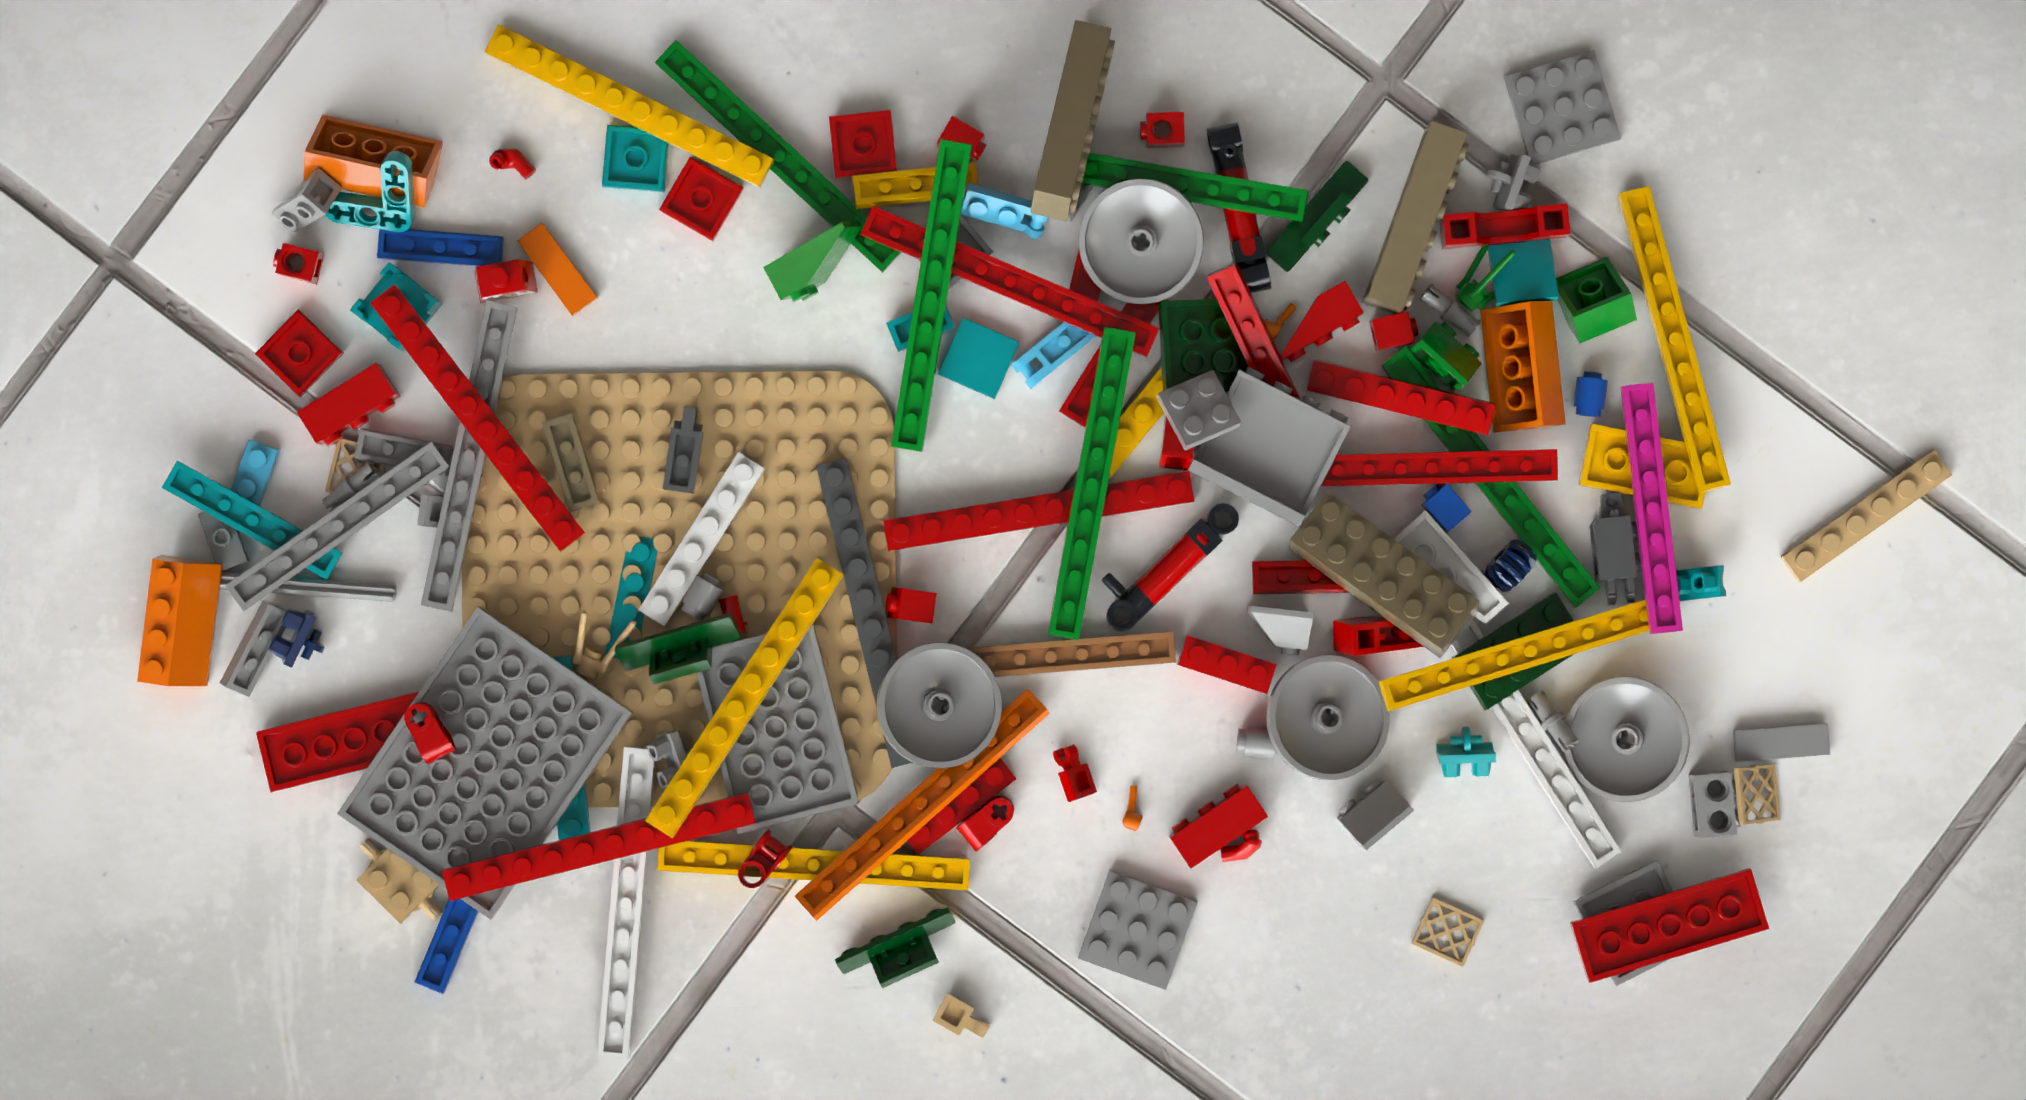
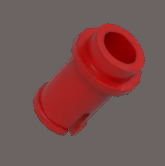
M738 595L719 599L722 614H731L741 634L745 633V626L748 624L743 621Z

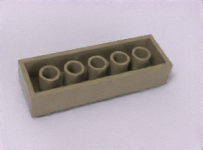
M1078 20L1074 22L1034 188L1030 211L1032 214L1067 222L1069 211H1076L1115 41L1110 40L1112 28Z
M1431 121L1425 128L1362 303L1392 314H1398L1403 309L1407 310L1411 306L1416 292L1415 289L1411 288L1413 281L1421 278L1427 262L1422 259L1424 251L1428 252L1432 248L1437 235V231L1432 230L1434 223H1438L1440 219L1442 220L1448 202L1443 200L1445 193L1449 194L1450 190H1453L1459 174L1454 171L1456 164L1459 165L1464 160L1469 147V143L1464 142L1467 133Z
M1329 492L1324 495L1290 539V550L1306 560L1321 573L1440 659L1478 611L1479 600Z

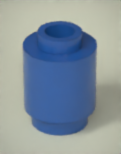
M1584 371L1583 377H1577L1573 404L1576 407V415L1601 416V410L1605 409L1608 380L1602 379V373Z

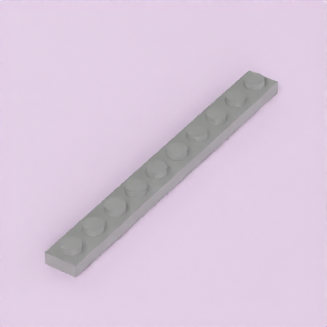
M486 300L469 381L495 414L518 308ZM461 422L459 424L421 600L422 606L451 612L453 611L486 454Z

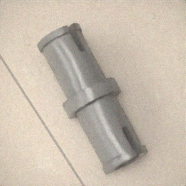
M1430 284L1424 291L1425 294L1421 295L1420 300L1437 311L1444 322L1450 321L1468 337L1481 322L1459 306L1460 302L1457 299H1450L1433 284Z
M368 461L351 477L346 476L341 481L342 485L322 500L325 508L332 507L329 511L331 512L373 483L377 478H380L382 474L376 466L372 469L374 463Z
M1543 690L1527 700V703L1542 721L1541 726L1544 731L1548 730L1561 747L1562 752L1568 751L1580 741L1563 720L1565 718L1564 714L1555 709Z

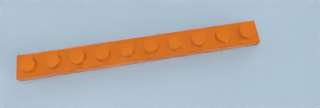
M1029 689L1025 690L1001 712L999 726L993 739L979 755L958 766L936 769L795 895V898L817 921L1050 714L1048 709Z

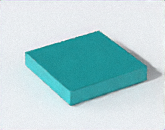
M607 125L602 187L664 193L669 143L637 127Z
M1550 239L1488 246L1490 270L1510 251L1514 250L1516 253L1509 263L1492 279L1496 307L1529 301L1558 300L1559 294Z
M962 318L938 375L995 400L1020 342Z

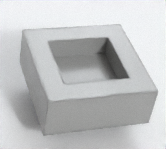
M421 494L417 525L437 528L443 496Z

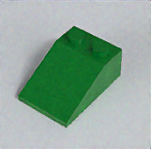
M860 220L841 222L764 266L763 268L780 300L792 299L793 302L802 299L804 301L819 293L817 287L827 281L862 228Z
M1435 321L1409 350L1432 374L1452 392H1455L1469 382L1482 364L1477 359L1480 354L1468 343H1465L1463 346L1454 338L1457 333L1448 324L1443 322L1440 325Z

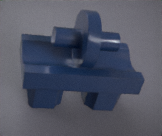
M287 609L281 624L295 630L291 640L275 635L269 646V651L281 658L284 665L293 667L303 645L305 648L301 657L307 660L310 659L313 651L323 653L325 646L318 643L322 635L320 630L314 628L310 638H307L316 619L314 613L306 609L304 613L294 609Z

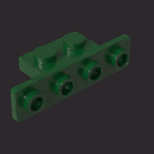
M1345 161L1306 205L1303 222L1292 221L1266 250V255L1284 271L1289 272L1313 244L1319 247L1331 234L1326 229L1334 220L1340 224L1348 215L1351 209L1347 205L1368 183V178L1349 161Z
M727 613L616 645L615 653L627 671L649 665V678L653 684H658L712 668V647L740 639L741 632L731 614Z
M949 908L932 910L921 920L904 923L899 926L898 930L888 935H878L862 947L845 950L840 957L835 959V962L842 974L849 973L871 962L881 987L885 988L939 963L928 936L955 924V919Z

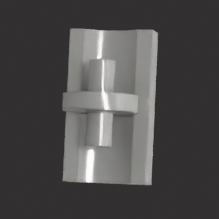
M1512 154L1509 157L1508 163L1500 161L1497 171H1487L1486 177L1493 180L1490 191L1497 193L1492 207L1499 210L1528 208L1531 198L1530 195L1520 191L1522 182L1535 184L1541 172L1539 167L1530 162V156Z
M678 731L659 732L656 734L658 739L647 745V750L653 761L665 758L668 768L657 772V778L662 788L668 786L693 746L690 747L687 737L680 739Z

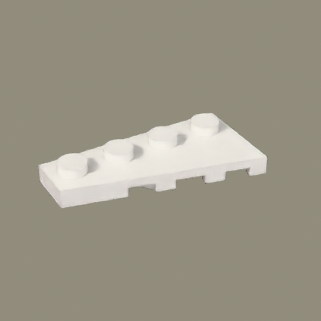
M1425 510L1394 538L1405 548L1477 598L1479 606L1474 617L1487 624L1510 604L1428 511Z

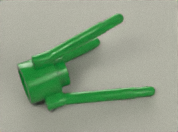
M1489 245L1481 247L1464 278L1456 285L1459 291L1455 294V297L1471 312L1477 307L1481 310L1489 301L1495 298L1494 290L1484 296L1487 293L1484 287L1515 256L1514 250L1510 251L1480 282L1473 279L1469 283Z

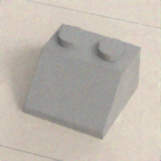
M1375 779L1363 789L1366 795L1357 802L1351 799L1339 809L1342 815L1337 820L1364 850H1368L1414 811L1411 805L1386 779L1381 782Z

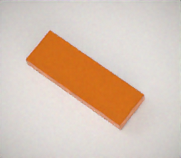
M540 223L517 240L572 316L598 298L543 223Z

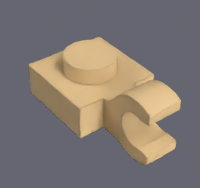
M950 993L946 994L932 1020L957 1035H960L962 1030L966 1028L983 1038L990 1027L985 1022L971 1016L975 1009L974 1006Z

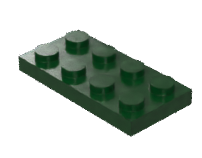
M1555 592L1453 656L1452 659L1567 624L1574 620ZM1572 655L1470 686L1483 709L1488 710Z

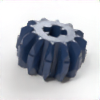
M1519 539L1512 540L1491 559V562L1486 567L1485 576L1502 592L1511 591L1535 566L1537 555L1532 552V549L1526 543L1524 544Z

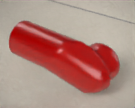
M499 149L494 151L489 157V163L492 168L497 170L515 168L525 180L536 172V168L518 149Z

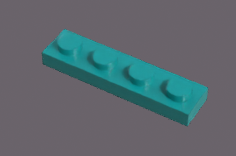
M638 536L641 539V543L636 544L631 552L626 551L610 626L611 640L606 645L604 656H606L631 621L636 622L635 627L640 631L642 629L645 614L641 611L638 612L636 607L631 604L623 605V602L629 596H636L643 603L649 594L658 552L653 545L654 539ZM628 565H635L640 568L642 575L630 574L625 581L622 573ZM627 637L624 643L631 641L630 638Z

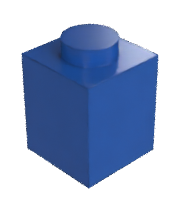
M1435 484L1423 495L1426 501L1421 506L1431 514L1446 532L1453 529L1472 512L1448 484L1443 485L1441 488L1438 484Z

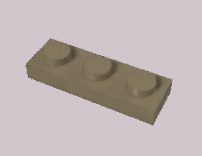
M573 413L542 422L569 512L599 504V496Z

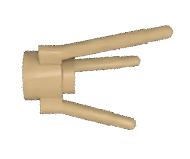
M583 611L579 624L576 652L572 663L575 664L574 671L590 678H597L598 673L604 674L607 665L616 654L615 646L624 643L635 627V621H631L602 660L601 656L603 653L597 649L585 647L583 651L588 615L586 611Z

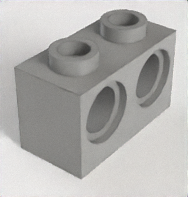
M1731 772L1688 774L1694 836L1704 838L1737 835L1736 827L1741 825H1739L1738 809L1734 808L1733 796H1736L1735 778H1732ZM1713 780H1717L1721 785V792L1716 797H1711L1707 792V786ZM1716 811H1720L1724 816V822L1719 828H1714L1710 823V817Z

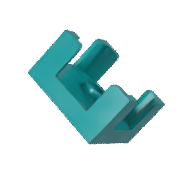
M388 262L380 272V275L383 276L364 300L359 298L350 311L372 326L393 346L404 352L405 348L370 302L395 284L426 324L443 304L397 266Z

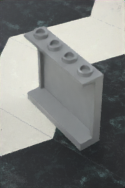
M1248 367L1246 371L1239 369L1227 396L1242 422L1240 427L1202 443L1188 470L1300 527L1352 426L1346 423L1349 417L1333 409L1330 414L1319 409L1320 402L1306 395L1303 396L1302 400L1291 395L1293 389L1283 383L1276 381L1273 386L1263 381L1265 375L1251 367Z

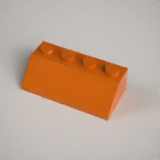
M322 115L304 151L303 180L307 181L312 171L320 168L344 190L382 198L380 172L382 162L389 152L399 151L406 154L412 162L414 203L416 206L425 207L433 189L443 141ZM395 165V167H396V174H395V176H398L400 170L397 169V165ZM390 188L393 194L405 196L404 191L400 188Z
M1529 301L1480 310L1490 402L1496 403L1492 420L1493 433L1566 425L1552 301Z
M160 555L152 559L137 682L163 686L208 685L223 564Z

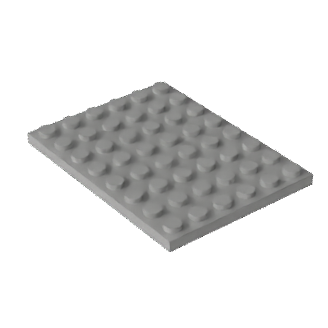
M476 607L411 703L413 705L419 702H427L435 708L443 725L449 731L456 750L427 764L416 747L415 740L405 724L403 715L337 814L446 889L442 874L443 869L544 844L633 712L481 607ZM416 709L415 722L422 721L425 724L423 719L427 717V713L425 711L419 712ZM516 884L460 899L491 920L495 917Z

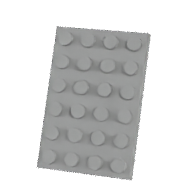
M812 624L720 765L728 797L748 792L756 824L736 828L738 834L859 803L814 624ZM766 634L712 647V668L697 673L709 722Z

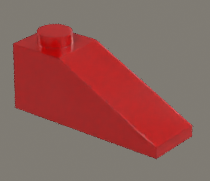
M1382 616L1333 620V645L1336 652L1358 656L1424 647Z

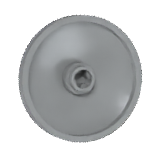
M1130 179L1109 187L1091 203L1080 226L1079 251L1082 263L1089 277L1105 293L1127 303H1155L1176 294L1194 276L1203 255L1204 233L1196 209L1179 190L1154 179Z
M949 643L925 644L901 655L886 671L877 694V717L886 740L902 757L924 767H954L975 758L993 739L1001 718V693L991 669L975 653L961 646Z
M1323 655L1300 661L1279 678L1269 697L1266 722L1274 749L1289 767L1313 779L1338 780L1361 772L1376 759L1387 739L1390 713L1387 711L1379 682L1370 671L1351 659L1335 655Z
M1618 677L1597 683L1577 699L1566 719V724L1576 738L1580 740L1574 747L1565 752L1568 764L1574 775L1586 788L1603 798L1618 802H1635L1655 796L1676 780L1686 763L1690 746V734L1684 712L1677 701L1666 690L1648 680L1635 677Z

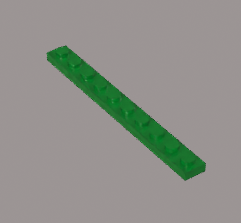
M677 40L655 61V64L737 140L773 158L774 162L770 170L832 227L841 222L860 220L862 228L851 245L882 273L901 254L897 250L862 236L861 232L868 216L860 209H856L854 203Z
M940 139L891 447L923 451L973 145L970 143Z
M1104 327L1048 635L1079 640L1135 332Z
M1406 346L1381 365L1390 378L1441 390ZM1423 419L1449 452L1490 451L1476 432ZM1516 482L1475 483L1521 542L1526 543L1532 549V552L1537 555V562L1574 608H1577L1600 589L1599 585Z

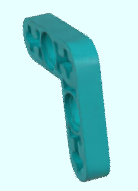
M399 151L389 152L385 156L380 169L382 198L339 192L325 216L332 222L395 232L407 231L415 217L413 171L410 158ZM395 165H397V169L400 170L398 176H395V174H396V167H395ZM390 188H400L404 191L405 196L393 194ZM362 208H371L377 215L368 216L362 211Z

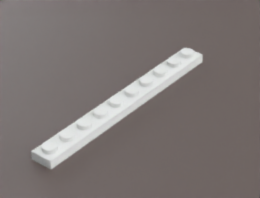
M1471 618L1451 644L1456 654L1484 637L1473 618ZM1519 690L1491 707L1593 868H1598L1622 851Z
M624 747L617 825L647 818L651 812L655 761L650 757L647 748ZM647 851L614 859L597 1057L629 1059Z

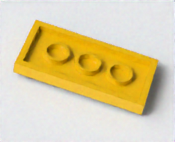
M1590 424L1578 485L1633 496L1625 430ZM1660 437L1668 503L1702 509L1705 492L1698 493L1685 442Z

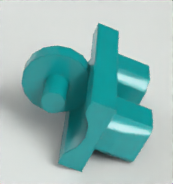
M1724 565L1676 570L1679 601L1725 597L1726 590L1722 579Z
M1469 726L1462 727L1461 736H1450V744H1436V754L1441 764L1443 775L1446 778L1460 776V764L1471 763V772L1474 776H1489L1491 763L1496 762V752L1493 750L1492 742L1482 743V735H1470Z

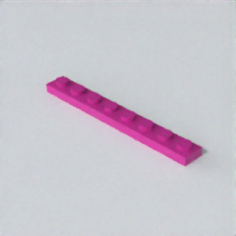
M1654 384L1621 386L1620 389L1649 633L1658 634L1683 631Z

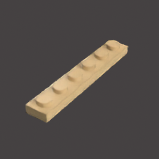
M1931 450L1781 556L1782 560L1796 580L1802 582L1951 477L1952 473L1937 452Z

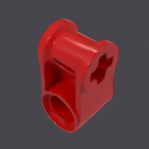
M419 702L407 708L404 714L405 724L415 740L420 755L427 764L456 750L449 731L443 725L431 704ZM416 709L419 712L425 711L427 713V717L423 719L425 724L422 721L415 722Z
M995 796L965 818L956 829L975 851H978L1011 821L1014 814V805L1006 796ZM997 804L1001 807L1005 804L1007 806L1005 810L1006 817L1003 818L1001 815L995 817L993 815L995 810L993 805Z
M769 829L761 836L752 848L750 855L738 870L739 881L747 888L761 886L793 848L790 845L785 846L771 835L772 831ZM766 844H768V845H769L770 847H772L775 851H777L778 854H775V853H774L773 851H771L768 847H766ZM749 865H755L761 870V878L756 883H750L744 877V871Z

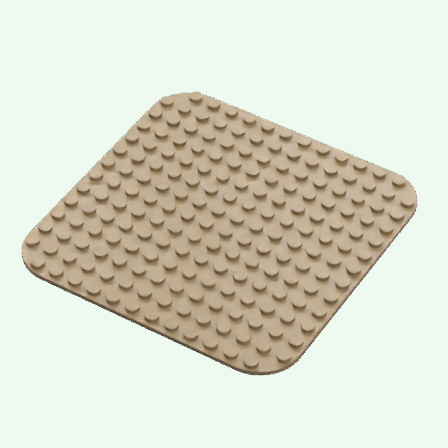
M841 371L519 374L502 379L495 415L567 509V502L542 422L573 413L600 503L570 512L585 531V534L560 552L486 456L462 565V628L476 607H481L552 657L572 655L574 658L581 613L586 611L588 615L583 651L585 647L597 649L603 653L601 656L603 660L606 645L611 640L610 626L626 551L631 552L636 544L641 543V539L638 536L654 539L653 545L658 552L650 586L651 591L738 452L765 468V470L698 575L703 578L705 573L722 582L719 588L724 590L719 599L738 595L743 621L747 622L748 625L745 626L746 632L741 634L740 639L727 643L768 633L816 558L843 574L816 466L845 458L848 462L887 618L886 598L891 593V588L896 587V550L888 551L883 520L895 518V447H891L894 422L885 399L869 382L856 375ZM684 406L697 407L696 424H703V439L694 494L663 489L671 428L674 427L675 420L682 421ZM628 565L622 573L625 581L630 574L642 575L640 568L635 565ZM843 577L813 624L858 799L861 800L874 792L885 781L892 768L883 732L879 725L877 708ZM629 596L623 602V605L631 604L635 606L638 612L642 605L641 600L636 596ZM682 601L666 627L645 614L641 631L634 627L628 637L633 641L699 622L700 620L681 610L684 604ZM719 601L710 616L706 615L704 620L723 615ZM887 618L897 658V619ZM612 658L607 665L605 673H598L597 678H590L577 673L633 712L586 781L588 808L619 807L623 751L625 746L647 748L648 744L658 739L656 734L662 731H678L680 739L687 737L690 747L695 745L709 723L697 673L653 684L649 678V665L627 671L617 658ZM665 758L655 761L651 807L655 806L666 789L660 786L657 778V772L668 768ZM721 767L718 768L695 805L728 797Z

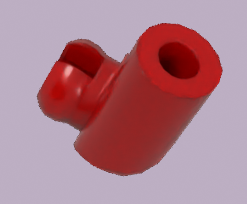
M1248 830L1243 834L1244 842L1240 845L1224 846L1221 848L1222 862L1244 860L1253 855L1262 844V840L1259 839V831Z

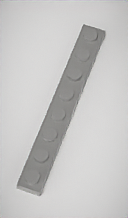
M431 441L225 585L242 610L245 611L450 467Z

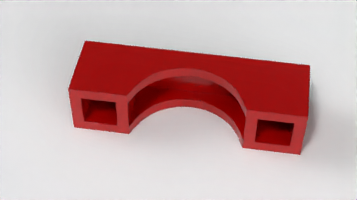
M1568 203L1542 205L1504 212L1444 214L1442 220H1439L1442 249L1561 239L1570 235Z

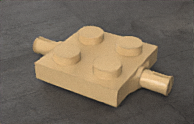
M369 838L364 843L370 849L363 843L359 846L372 860L368 869L356 881L400 924L413 912L420 909L428 914L433 921L443 913L430 900L435 889L440 884L389 849L385 848L380 851Z

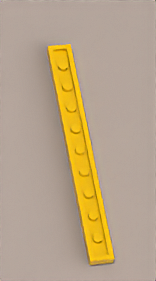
M499 24L484 51L495 59L761 188L774 162L773 158Z
M1650 186L1621 192L1617 196L1698 493L1729 486L1731 481Z
M815 559L645 820L647 823L673 839L844 577L842 573L820 559Z
M1646 599L1378 681L1387 711L1649 631Z
M685 841L661 847L658 852L657 871L738 876L740 866L750 855L755 845ZM766 846L775 854H778V852L775 851L772 847ZM793 847L778 868L774 869L768 878L813 880L844 851ZM891 854L859 884L968 890L970 859ZM749 865L744 871V876L761 877V870L755 865Z

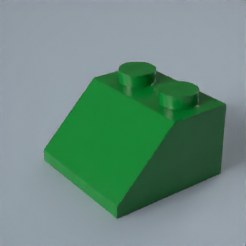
M1608 257L1556 278L1559 294L1558 302L1568 326L1579 343L1637 320L1632 294Z

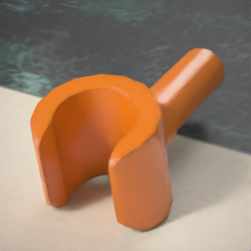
M1291 303L1278 317L1276 323L1266 319L1265 324L1273 340L1279 334L1284 322L1296 310L1294 304Z
M1131 785L1127 810L1122 823L1125 828L1137 831L1143 816L1134 813L1138 786Z

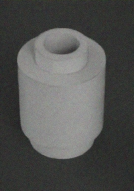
M705 573L703 578L697 575L682 600L684 604L681 610L700 621L704 620L706 615L710 616L724 590L719 588L722 582Z
M1246 726V729L1238 728L1236 753L1244 754V757L1272 760L1274 759V754H1278L1271 743L1267 728Z

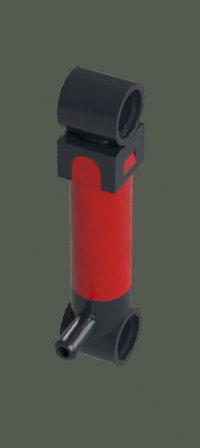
M1238 123L1207 128L1208 144L1216 175L1249 180ZM1223 208L1230 240L1229 246L1233 263L1237 262L1250 292L1254 293L1271 289V280L1256 214Z
M1226 503L1217 504L1211 508L1207 514V522L1201 518L1128 589L1111 573L1102 578V582L1118 598L1107 609L1106 619L1109 626L1117 631H1127L1134 627L1137 622L1223 541L1219 535L1229 534L1235 530L1239 522V515L1236 509ZM1223 510L1230 514L1231 523L1227 528H1220L1216 525L1214 516L1218 511ZM1118 607L1127 608L1131 614L1130 621L1125 625H1119L1113 619V613Z

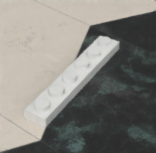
M737 453L640 606L639 611L666 627L694 579L701 572L765 468L741 453Z

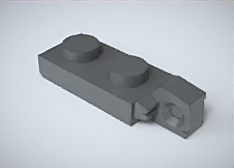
M684 406L682 421L675 420L674 427L671 428L663 482L664 490L695 493L703 439V424H696L697 407Z

